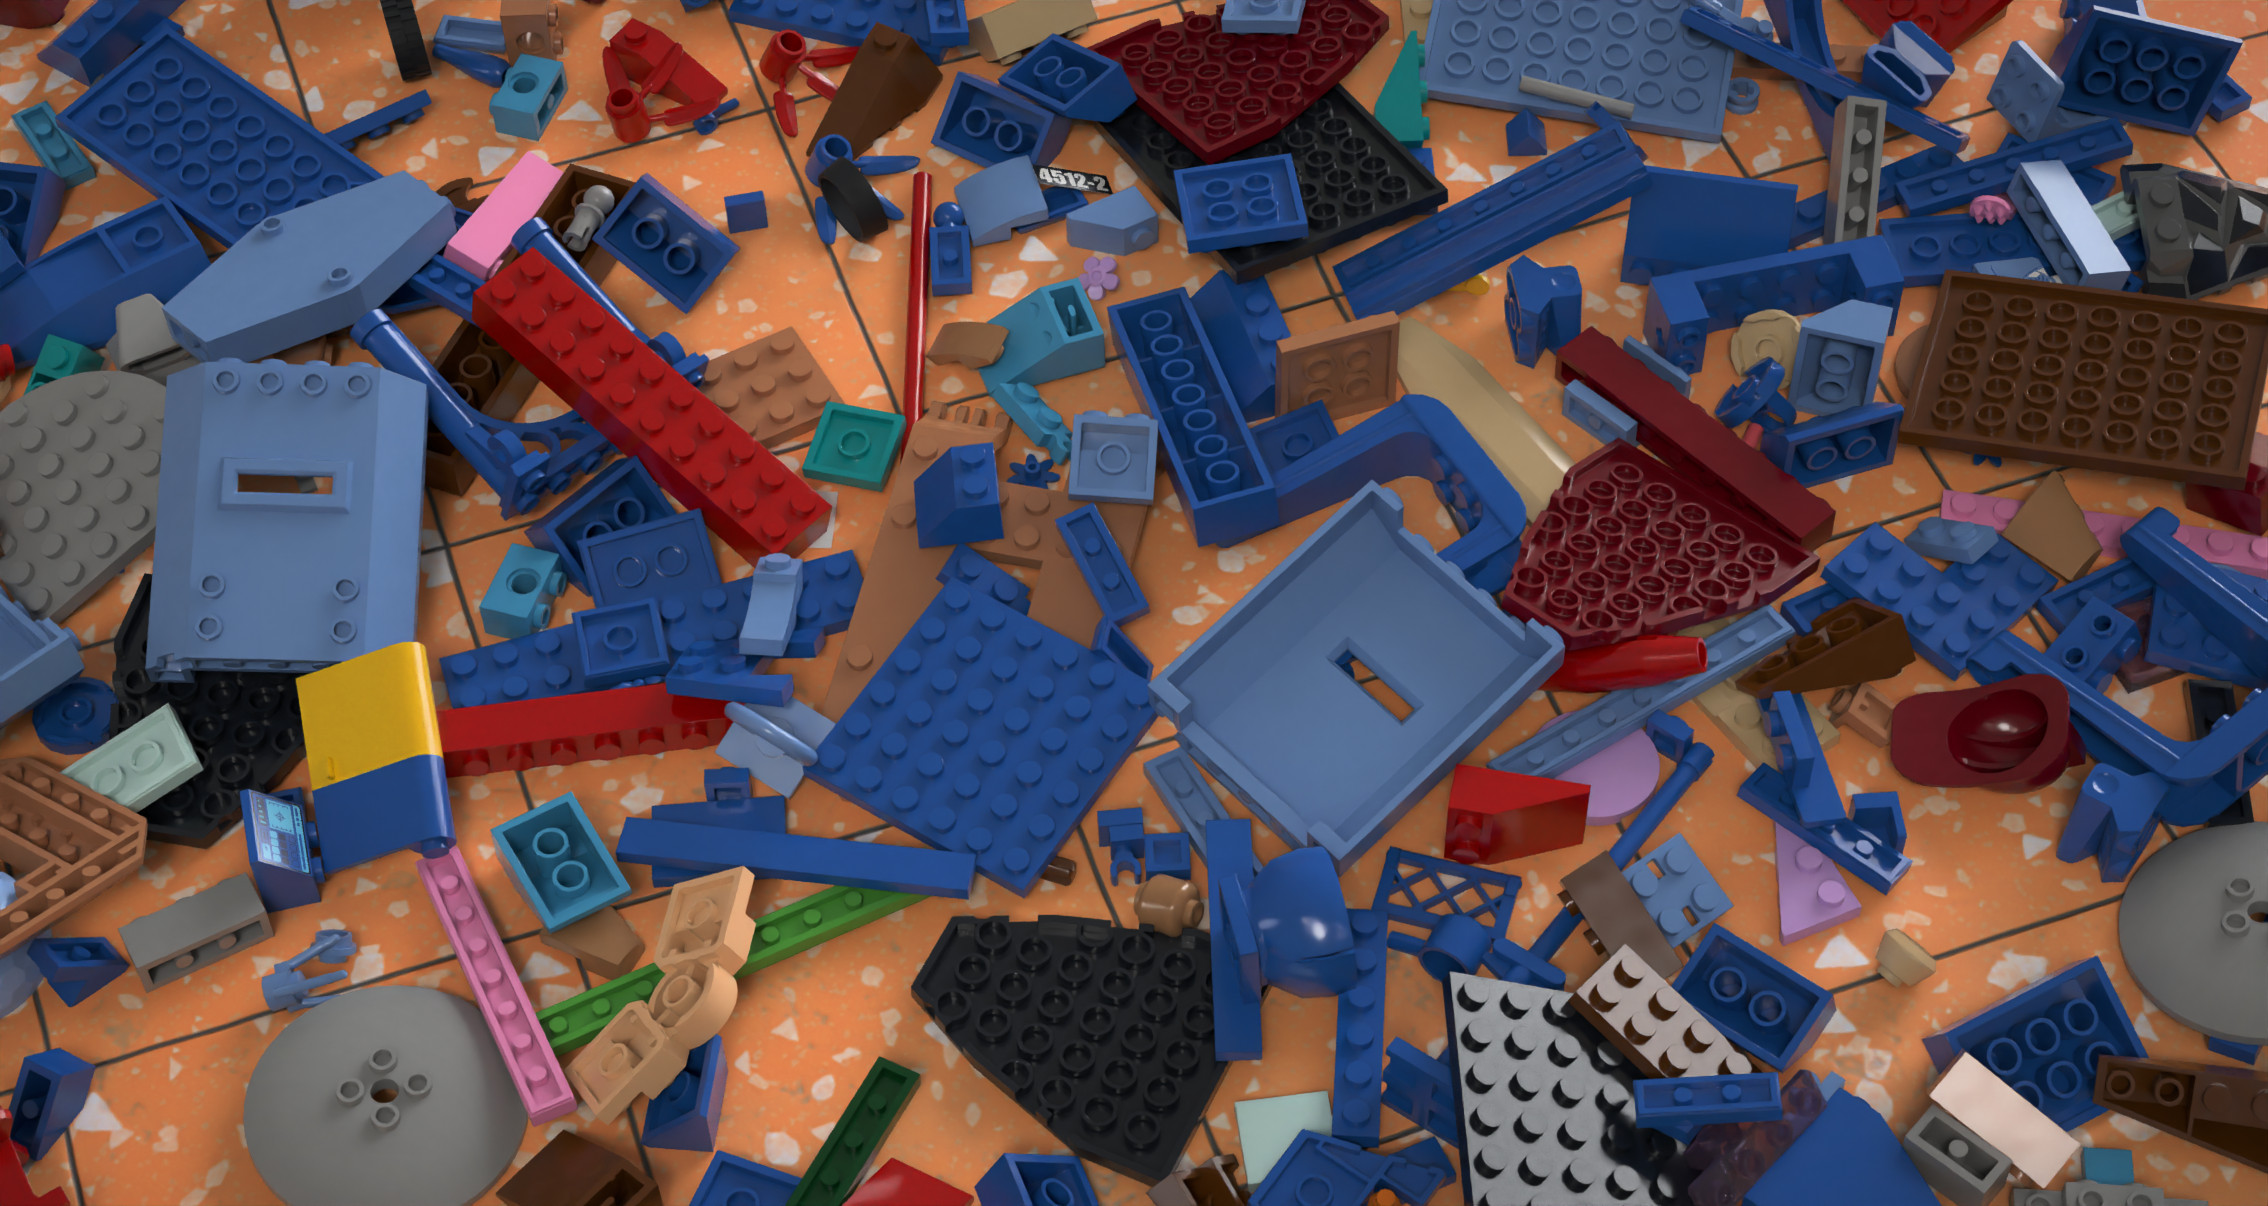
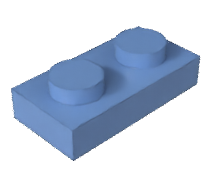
M1929 517L1919 523L1918 528L1904 539L1906 546L1920 556L1966 564L1975 563L1999 541L1995 528L1992 526L1942 519L1941 517Z

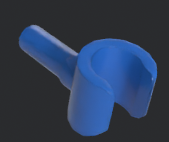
M733 98L719 105L710 114L695 120L693 125L698 133L708 135L715 131L718 126L716 118L739 107V101Z

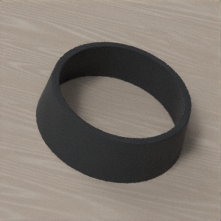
M839 157L819 174V186L828 206L839 223L855 240L862 242L888 230V220L877 195L863 174L851 161L845 157Z

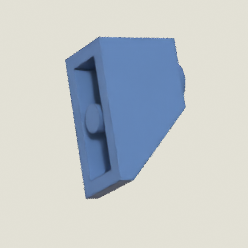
M1134 185L1067 213V242L1072 247L1127 256L1158 242V214Z

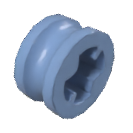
M1746 77L1730 80L1726 109L1737 115H1747L1754 112L1758 106L1759 85Z

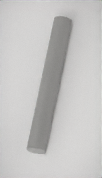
M1524 75L1519 86V91L1586 108L1597 101L1608 113L1632 119L1635 109L1634 103Z

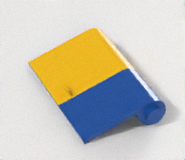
M401 642L296 678L324 873L331 875L405 849L420 853L427 859H435L447 855L449 849L456 845L457 839L426 647L418 642Z

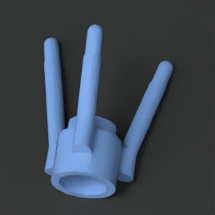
M333 934L327 939L320 941L288 961L275 964V973L262 977V990L270 1010L274 1012L287 1008L289 1013L304 1008H313L329 999L340 996L304 998L309 995V989L347 978V971L340 970L307 980L301 970L294 972V969L338 943L340 941L338 934Z

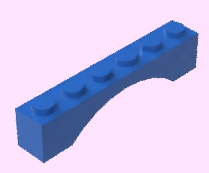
M1763 0L1783 47L1838 72L1826 35L1822 0ZM1795 77L1830 164L1835 108L1843 100Z

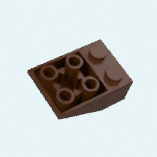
M564 1129L496 1192V1197L507 1206H663L658 1184L627 1159Z

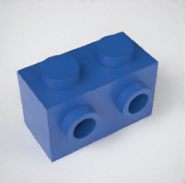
M2093 596L2045 651L2044 655L2103 694L2110 686L2113 675L2121 665L2129 663L2137 655L2143 640L2135 621L2096 596Z

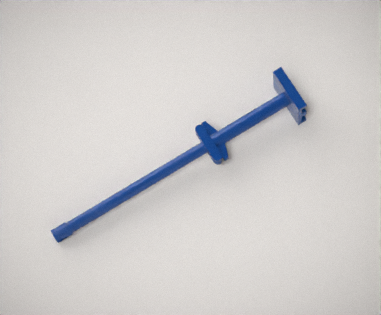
M1696 742L1690 747L1676 765L1675 771L1609 850L1608 853L1621 872L1693 782L1698 781L1712 764V758L1715 754L1709 746ZM1563 907L1528 951L1512 941L1500 937L1494 940L1492 953L1486 951L1483 954L1481 963L1498 980L1564 991L1566 974L1548 962L1583 918L1580 914L1572 918L1566 908ZM1396 1036L1386 1048L1385 1054L1391 1058L1390 1063L1383 1070L1382 1081L1387 1083V1089L1381 1095V1103L1459 1149L1449 1047L1447 1046L1439 1057L1434 1059Z

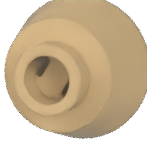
M1897 928L1884 933L1876 955V959L1881 963L1877 971L1897 988L1903 982L1912 987L1936 972V960L1912 938Z

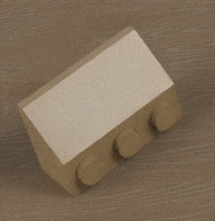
M1017 0L967 20L969 40L986 62L999 59L1001 65H1005L1022 58L1020 50L1033 46V49L1036 48L1052 33L1056 35L1066 33L1069 39L1089 31L1086 24L1098 18L1091 0Z

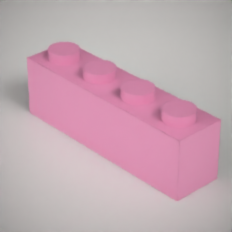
M527 151L447 243L443 257L483 281H489L513 248L511 239L515 232L535 216L564 172Z

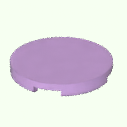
M1579 710L1568 712L1553 718L1544 726H1542L1535 735L1557 724L1558 722L1564 720L1565 718L1571 716ZM1640 728L1553 779L1591 785L1586 825H1611L1619 823L1621 818L1636 812L1643 805H1647L1652 799L1658 785L1660 773L1659 755L1651 738Z

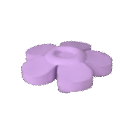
M1092 256L1084 262L1083 267L1088 274L1083 273L1078 278L1084 291H1088L1090 299L1100 301L1105 297V288L1109 291H1114L1118 288L1120 279L1117 275L1113 274L1117 268V263L1113 258L1107 256L1100 261Z

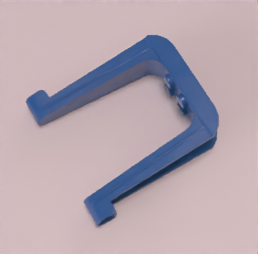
M1405 394L1396 403L1270 476L1276 489L1280 519L1279 526L1216 543V545L1220 548H1229L1353 497L1372 479L1380 486L1404 476H1419L1433 483V489L1439 501L1443 505L1451 504L1456 511L1455 515L1458 524L1465 533H1468L1436 555L1445 563L1451 561L1456 564L1464 573L1465 580L1475 589L1482 588L1491 596H1494L1506 589L1507 576H1511L1514 564L1517 562L1522 544L1519 538L1526 527V506L1520 494L1446 405L1438 399L1423 394ZM1347 650L1335 663L1355 679L1350 663L1358 659Z
M2163 507L2154 508L2120 536L2123 550L2268 684V603L2176 540L2172 535L2177 532L2180 525L2179 518ZM2000 631L1966 659L1965 663L1969 673L1981 686L2026 674H2045L2062 682L2070 696L2069 720L2085 743L2086 752L2098 763L2108 764L2130 776L2153 771L2167 782L2171 791L2161 810V820L2165 824L2181 827L2204 824L2209 818L2221 814L2268 774V687L2265 690L2261 688L2254 689L2245 698L2242 708L2232 717L2228 714L2221 716L2212 726L2210 735L2201 740L2182 742L2164 736L2010 631Z

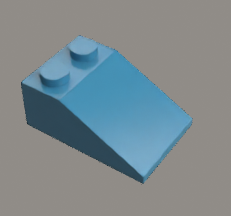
M572 791L490 830L498 861L518 894L550 934L632 894L630 886Z

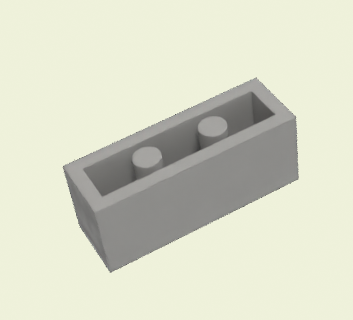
M246 872L233 878L224 879L211 888L193 896L181 898L168 907L150 915L138 917L131 923L118 928L146 993L275 936L266 910Z

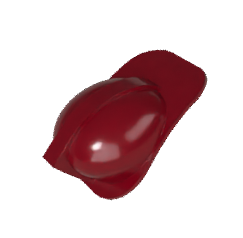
M2026 674L1974 688L1916 694L1900 701L1894 708L1892 717L1890 755L1894 767L1904 778L1922 786L1943 788L1979 787L1995 793L2024 794L2051 785L2069 767L2086 764V745L2069 720L2070 696L2063 683L2045 674Z

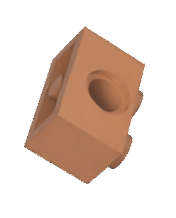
M501 0L500 20L511 67L514 66L521 53L557 61V54H563L564 52L562 31H556L555 29L559 23L557 4H551L550 0Z

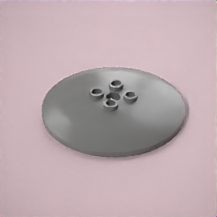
M2254 821L2246 824L2200 829L2169 843L2157 851L2136 872L2126 889L2119 912L2118 931L2120 949L2130 975L2148 999L2176 1021L2203 1034L2230 1042L2268 1046V922H2256L2249 916L2258 912L2268 914V822Z
M393 985L360 989L334 997L311 1008L283 1029L265 1050L252 1073L244 1101L243 1122L250 1157L265 1185L286 1206H471L495 1186L515 1159L525 1135L528 1114L480 1009L467 1001L438 990L417 986ZM382 1089H392L398 1093L397 1097L388 1103H378L372 1099L374 1094Z

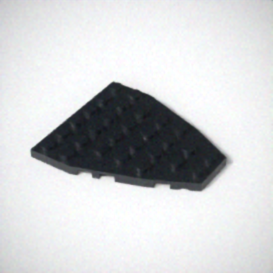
M145 573L114 639L116 671H113L112 683L115 689L114 697L116 694L119 703L111 704L109 740L167 703L171 705L176 711L204 770L146 806L137 814L147 818L146 840L207 849L243 817L239 791L250 789L268 794L306 753L296 678L310 673L196 670L195 683L151 682L145 666L152 574Z
M1009 915L991 916L987 919H978L974 916H953L911 985V997L968 1062L1081 1158L1151 1187L1157 1185L1172 1172H1176L1233 1061H1215L1210 934L1198 929L1182 928L1181 935L1170 937L1161 932L1154 931V925L1140 923L1139 930L1111 927V920L1063 915H1038V921L1009 922ZM1267 984L1261 989L1262 1001H1260V1009L1272 988L1271 985Z

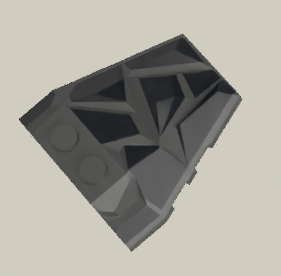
M2163 163L2121 166L2120 174L2126 204L2137 205L2146 254V261L2139 273V278L2145 282L2141 287L2142 294L2199 300V298L2217 292L2218 296L2228 293L2233 286L2248 280L2251 283H2255L2268 278V188Z

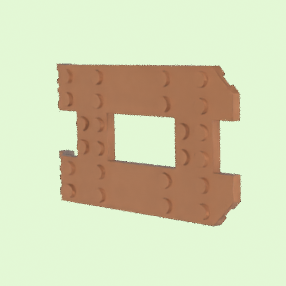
M932 401L928 414L913 424L821 715L832 722L837 723L945 586L935 578L957 544L919 549L913 481L950 447L993 442L994 452H996L1008 442L1013 419L1007 413L999 412L996 415L995 426L991 428L985 427L987 419L985 409L976 408L971 422L967 424L970 412L969 406L960 405L956 410L955 420L949 421L945 420L947 415L946 403ZM1158 450L1156 451L1155 481L1166 471ZM1070 469L1063 492L999 481L1004 538L963 544L988 561L1039 569L1040 573L1027 617L1090 649L1096 625L1103 617V614L1059 534L1055 519L1094 502L1131 570L1148 505L1069 500ZM839 796L842 801L852 803L844 799L843 797Z

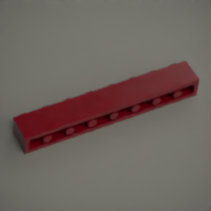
M1590 326L1557 350L1555 378L1565 386L1574 379H1577L1637 421L1636 441L1676 472L1812 553L1832 537L1836 511L1831 508L1826 500L1815 496L1802 486L1793 475L1785 473L1768 460L1764 453L1753 449L1740 439L1731 428L1724 427L1707 414L1702 406L1691 402L1678 392L1670 382L1662 380L1649 370L1641 360L1633 358L1625 352L1611 337L1604 336L1593 326Z

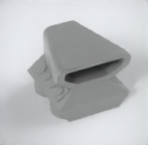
M144 294L118 304L115 308L117 332L106 344L117 371L139 374L153 379L166 387L168 375L201 363L172 339L162 310L164 305L154 295Z

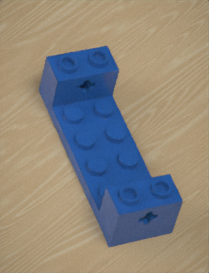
M1882 234L1651 277L1643 334L1648 346L1656 354L1672 365L1680 367L1687 375L1702 371L1707 334L1740 327L1748 315L1767 309L1783 310L1792 316L1823 312L1851 299L1893 308L1887 337L1893 336L1905 280Z

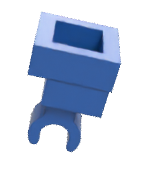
M1142 807L1097 811L1099 847L1110 846L1111 861H1113L1110 865L1112 885L1115 887L1118 885V874L1123 870L1131 871L1134 874L1135 884H1140L1141 865L1137 859L1144 858Z

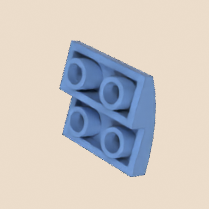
M1028 155L988 167L954 187V194L958 205L964 213L965 225H969V237L973 247L1011 239V228L1049 220L1048 207Z

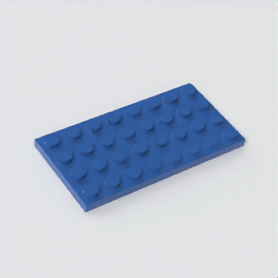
M169 26L162 29L55 117L58 128L159 199L167 196L181 216L228 249L267 217L276 216L344 192L346 181L369 183L385 177Z

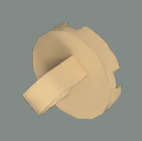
M1767 309L1748 315L1743 320L1744 322L1741 324L1738 332H1734L1731 339V358L1736 372L1739 376L1744 375L1748 378L1744 374L1746 370L1766 357H1772L1785 368L1784 378L1776 390L1789 387L1791 385L1801 323L1797 318L1783 310Z

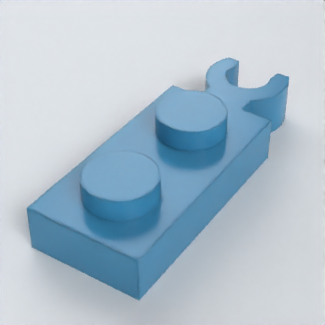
M1019 382L1018 384L999 383L992 397L1037 447H1046L1050 451L1049 456L1058 465H1062L1066 458L1071 462V438L1073 433L1063 424L1062 417L1039 397V392L1033 386L1024 382Z

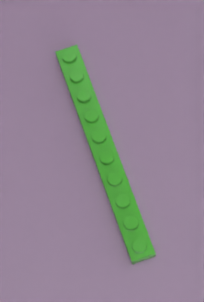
M838 885L753 920L756 926L747 961L733 977L735 980H738L931 896ZM652 963L536 1012L535 1014L555 1057L590 1043L628 1003L643 1000L648 1004L654 989L666 974L655 963Z

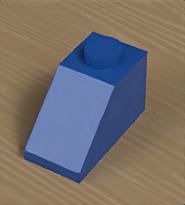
M61 1048L24 1057L9 1106L13 1118L10 1139L11 1141L16 1140L19 1144L27 1147L29 1158L34 1161L41 1160L82 1111L96 1066Z

